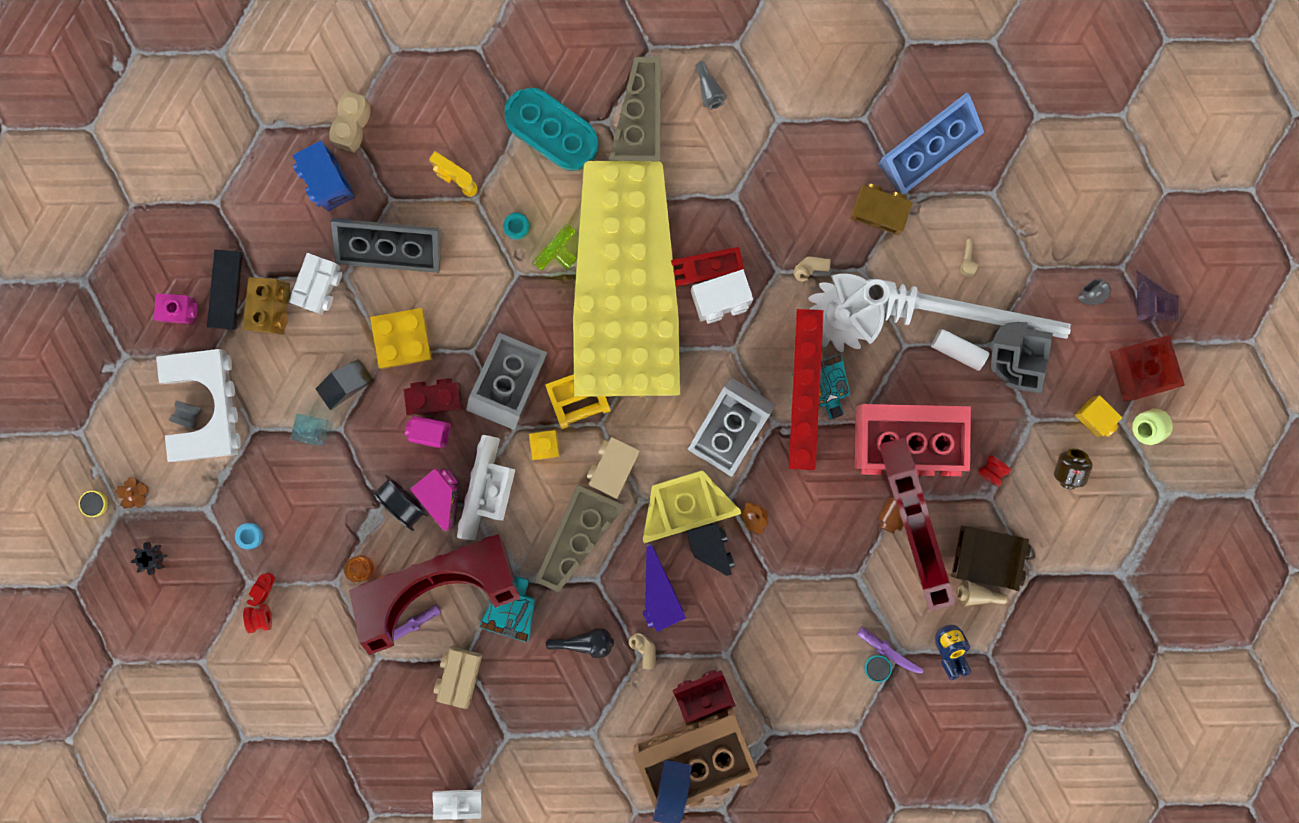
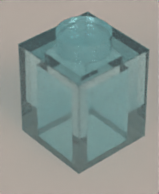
M296 414L290 439L323 446L329 420Z

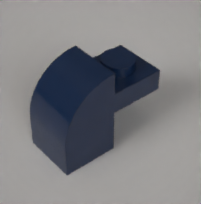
M668 760L664 761L653 821L681 823L686 807L692 765Z

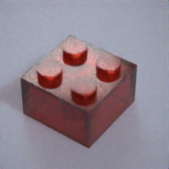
M1170 335L1109 351L1124 402L1185 386Z

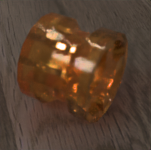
M364 555L352 557L344 565L345 576L348 580L355 583L369 579L374 572L373 562Z

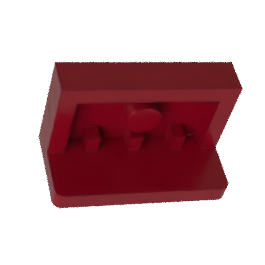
M722 670L708 671L702 675V678L693 682L691 680L681 682L677 688L672 690L687 726L736 706Z

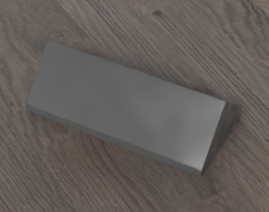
M334 218L331 220L336 264L439 273L443 233L439 228Z

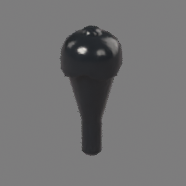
M594 628L591 632L566 639H548L546 641V648L548 650L567 649L589 654L592 658L608 656L614 646L611 634L603 628Z

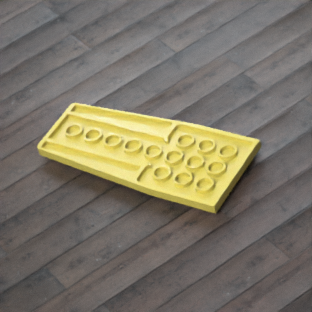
M587 161L584 164L573 312L574 397L680 395L679 316L674 268L671 263L673 258L664 171L661 162Z

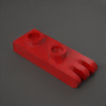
M740 247L671 260L673 266H682V269L673 270L674 277L684 276V279L675 281V287L709 281L744 270Z

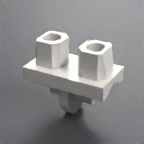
M482 790L433 791V820L482 818Z

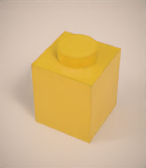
M1100 395L1092 396L1074 414L1096 437H1103L1105 435L1108 437L1113 434L1119 427L1117 423L1122 419Z
M556 430L529 434L532 460L561 457Z

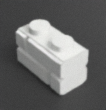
M307 253L289 303L323 315L324 310L328 311L332 305L333 296H330L333 286L337 287L341 281L342 272L339 271L341 266Z

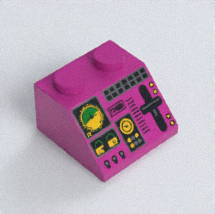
M434 469L410 490L439 526L446 531L452 529L456 523L459 488L455 484L458 480L450 470Z

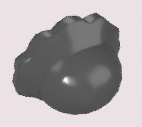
M1102 279L1092 280L1082 289L1078 299L1082 303L1092 306L1102 304L1105 299L1109 298L1111 287L1108 282Z

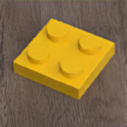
M423 308L370 317L379 369L432 360Z

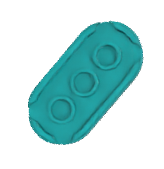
M530 88L514 92L507 100L504 114L509 130L555 165L565 170L577 171L583 169L587 161L595 159L599 143L594 128L541 89Z

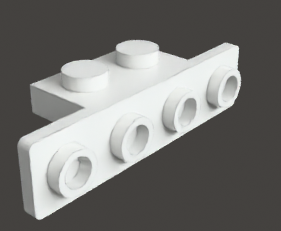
M482 435L478 443L477 456L471 471V481L468 493L464 499L465 505L462 517L458 523V538L475 540L481 516L501 521L504 519L516 469L494 464L500 441L499 438Z

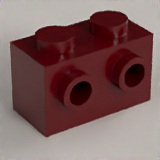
M452 378L436 380L437 385L426 386V382L410 383V388L403 389L406 415L418 416L463 410L460 384L452 382Z

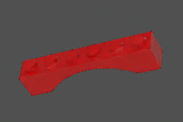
M797 309L789 469L816 470L824 310Z

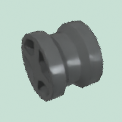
M176 400L174 404L176 409L174 414L170 415L169 421L195 429V418L202 409Z

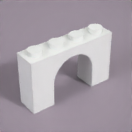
M215 349L157 356L159 383L201 382L211 391L215 402L214 414L204 428L190 433L165 435L167 461L181 462L238 455L241 440L235 430L238 414L236 407H233L232 403L235 387L233 381H230L229 370H232V360L230 355H227V351Z

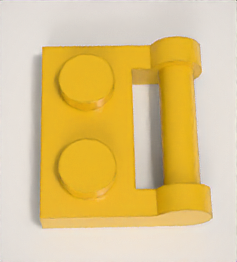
M434 151L429 161L434 166L432 170L437 173L436 175L448 184L451 180L457 183L466 196H475L478 192V187L473 181L472 176Z
M574 374L545 384L561 429L569 427L570 423L600 412L605 414L611 411L606 396H597L599 402L564 414L562 407L588 398L574 397Z

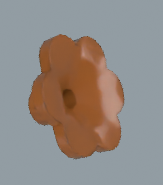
M748 502L745 505V509L741 512L742 518L745 520V526L749 531L761 534L764 532V527L768 525V512L762 506Z

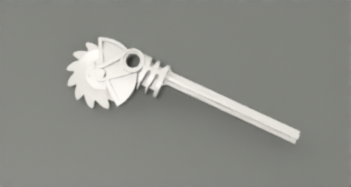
M852 274L831 275L834 285L826 282L820 283L819 287L824 293H816L808 298L810 302L816 303L810 309L824 310L822 346L826 347L831 340L834 347L840 352L844 351V343L854 349H860L861 345L858 339L866 340L871 344L879 335L884 320L887 321L890 315L894 316V323H897L899 317H902L904 325H909L914 309H922L1000 326L1014 322H1028L1027 329L1053 333L1054 337L1064 339L1068 338V334L1071 331L1070 323L922 294L918 292L915 286H912L908 291L905 285L901 284L898 289L895 282L880 279L865 280ZM877 284L881 287L882 293L879 298L872 299L869 296V289L872 285Z

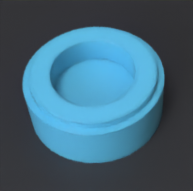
M255 523L242 524L235 532V541L243 549H254L262 543L263 531Z

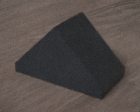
M357 359L331 372L315 389L329 410H332L374 380L361 361Z

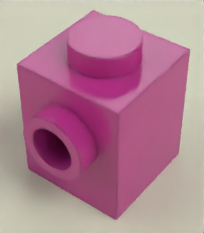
M156 293L154 320L166 323L193 324L194 318L198 315V305L195 303V298L185 295Z

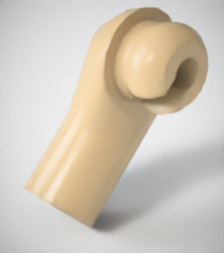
M805 257L795 267L794 276L798 281L804 282L814 271L829 272L831 260Z
M641 633L632 635L629 639V645L632 649L635 648L643 655V669H655L656 646L654 642Z

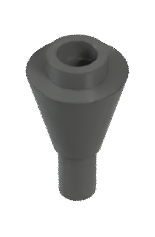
M698 62L695 67L700 77L703 107L717 109L724 104L727 95L709 74L705 62Z

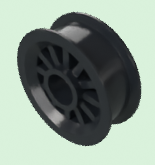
M386 475L387 480L377 490L372 489L371 492L397 520L408 529L414 531L413 525L423 515L427 517L429 515L401 485Z

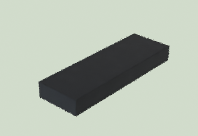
M214 249L207 328L235 330L243 258L242 252Z

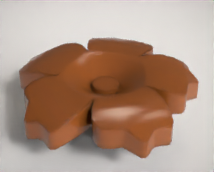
M129 477L124 482L125 486H117L115 492L118 494V498H123L120 506H123L124 509L133 508L134 506L141 508L145 505L147 498L143 495L149 492L148 486L142 482L138 483L137 478Z

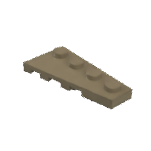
M634 57L608 161L660 162L661 57Z
M577 484L534 582L559 592L626 505Z

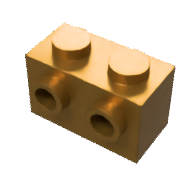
M248 277L243 330L255 333L284 335L288 323L286 314L288 301L291 296L290 283L278 279Z

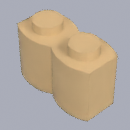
M345 91L338 103V116L333 121L329 134L330 141L337 148L355 153L360 147L363 138L362 128L368 122L371 113L370 103L364 96Z

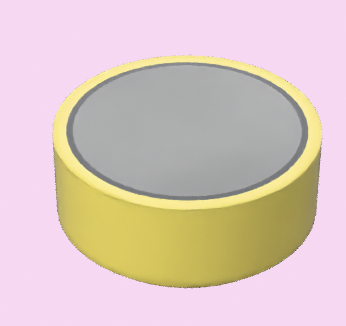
M100 491L85 492L79 499V509L88 517L101 516L108 508V499Z

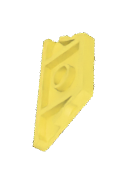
M703 470L652 485L643 541L647 543L741 514V511Z

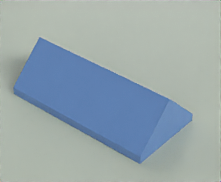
M965 93L880 160L878 166L899 193H907L984 133L970 94Z

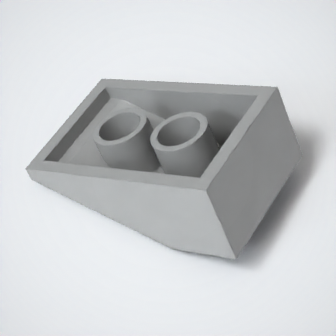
M499 333L469 396L466 410L515 430L547 352Z
M731 377L722 389L687 450L732 477L776 404Z

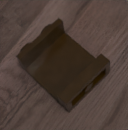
M961 525L951 577L1019 591L1020 586L1024 585L1026 571L1023 568L1025 560L1029 559L1031 545L1028 544L1029 539Z

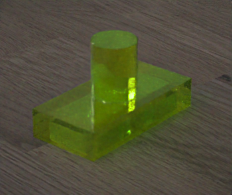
M565 224L531 264L542 271L554 258L568 270L576 262L577 258L564 246L576 231L570 225Z

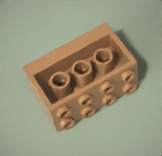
M732 708L689 726L685 724L634 745L633 756L654 809L665 760L692 765L686 805L689 804L690 807L701 804L705 801V797L712 794L715 797L726 794L730 791L729 787L734 785H748L755 781L754 777L759 776ZM721 752L727 753L723 758L717 757ZM696 762L702 763L699 768L693 767V764Z

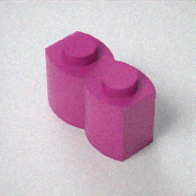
M414 416L412 421H407L405 436H408V441L411 443L445 449L451 425L443 421Z

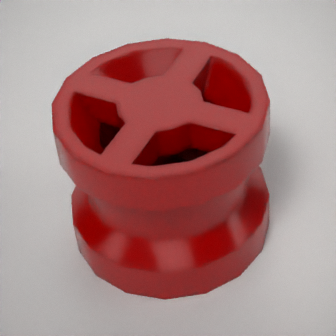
M989 455L987 464L981 467L977 473L989 483L1000 487L1002 478L1005 475H1009L1012 470L998 458Z
M267 604L260 605L259 608L255 609L252 607L244 608L243 620L247 633H255L258 629L264 631L271 630L272 616Z

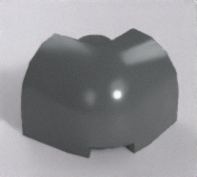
M1014 322L1002 326L996 333L993 342L992 372H995L999 378L1006 382L1005 386L1042 394L1050 360L1053 333L1027 329L1028 322Z

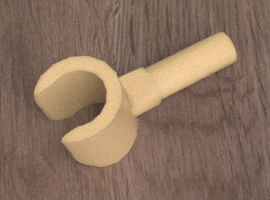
M966 239L964 260L959 268L960 273L968 277H972L978 267L977 263L970 261L972 257V239Z

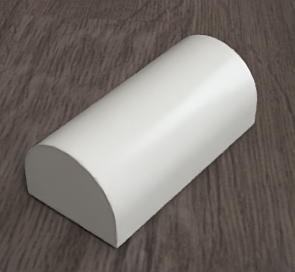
M944 329L938 330L931 345L932 348L977 371L981 370L990 355L988 351Z

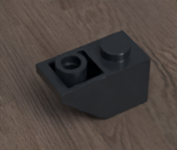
M715 522L687 530L694 558L726 576L732 575L730 568L735 567L731 552L726 553L723 543L728 542L724 526L719 527L718 523Z

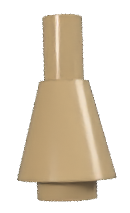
M965 580L962 585L960 584L957 589V599L960 600L962 606L990 602L1006 604L1007 602L1006 594L991 592L968 580Z

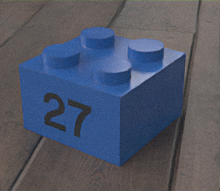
M321 140L293 154L296 161L293 164L294 170L300 179L303 178L304 182L308 184L305 191L310 200L315 202L318 207L322 206L327 211H330L355 198L333 152Z

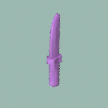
M435 604L421 614L408 618V623L395 630L394 640L412 630L420 629V625L442 613L439 606Z
M863 626L857 632V636L877 649L880 655L887 656L909 671L923 673L924 670L891 649L889 647L890 643L886 640L882 641L880 638H877V636Z

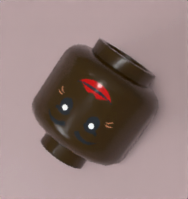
M1074 448L1069 449L1059 455L1054 476L1060 482V485L1066 489L1083 487L1088 482L1093 463L1086 452Z

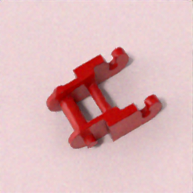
M272 573L261 574L248 594L253 598V601L251 599L247 600L248 605L253 607L266 601L275 582V576Z

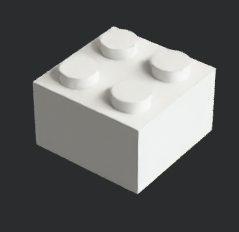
M744 270L693 285L691 289V295L700 322L706 320L707 324L722 320L723 314L729 312L732 313V316L744 313L753 301Z

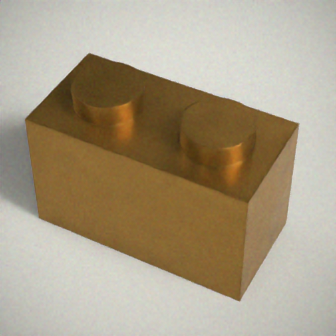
M862 185L849 219L899 236L904 230L913 202L907 200V196L904 194L883 192V188L878 185Z

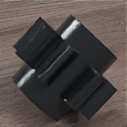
M146 542L143 544L144 550L141 548L133 550L136 556L135 559L131 560V563H136L138 566L137 573L147 569L148 575H154L155 568H165L162 562L163 558L168 556L160 551L162 545H155L151 548V543ZM146 556H152L153 561L147 562Z

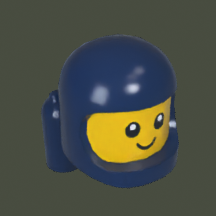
M951 624L941 627L935 634V644L942 656L941 664L949 680H955L960 675L964 677L971 674L972 671L964 656L970 649V644L963 631L958 626Z

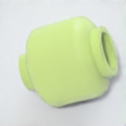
M1152 408L1135 417L1132 423V430L1138 441L1143 444L1154 445L1170 436L1173 430V422L1167 412L1162 409Z

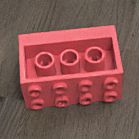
M861 404L855 406L854 469H861V474L881 475V469L886 470L879 446L881 440L884 437L888 441L906 437L907 443L911 438L915 442L912 450L910 446L909 449L917 476H935V471H940V476L962 477V471H970L971 406ZM937 440L941 442L939 449L935 446Z

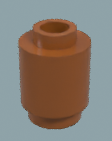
M894 495L892 498H888L877 519L881 522L879 527L894 534L895 530L901 532L904 527Z

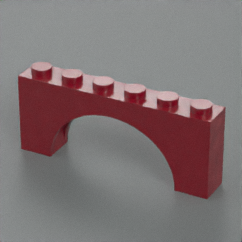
M906 437L879 444L889 483L899 508L929 611L956 605Z
M499 534L485 537L481 541L461 546L457 550L437 555L428 561L411 565L404 570L387 574L380 579L363 583L356 588L350 589L349 593L359 642L365 651L372 655L393 647L395 627L403 611L417 597L433 588L455 583L472 585L483 590L495 608L520 599L508 553Z

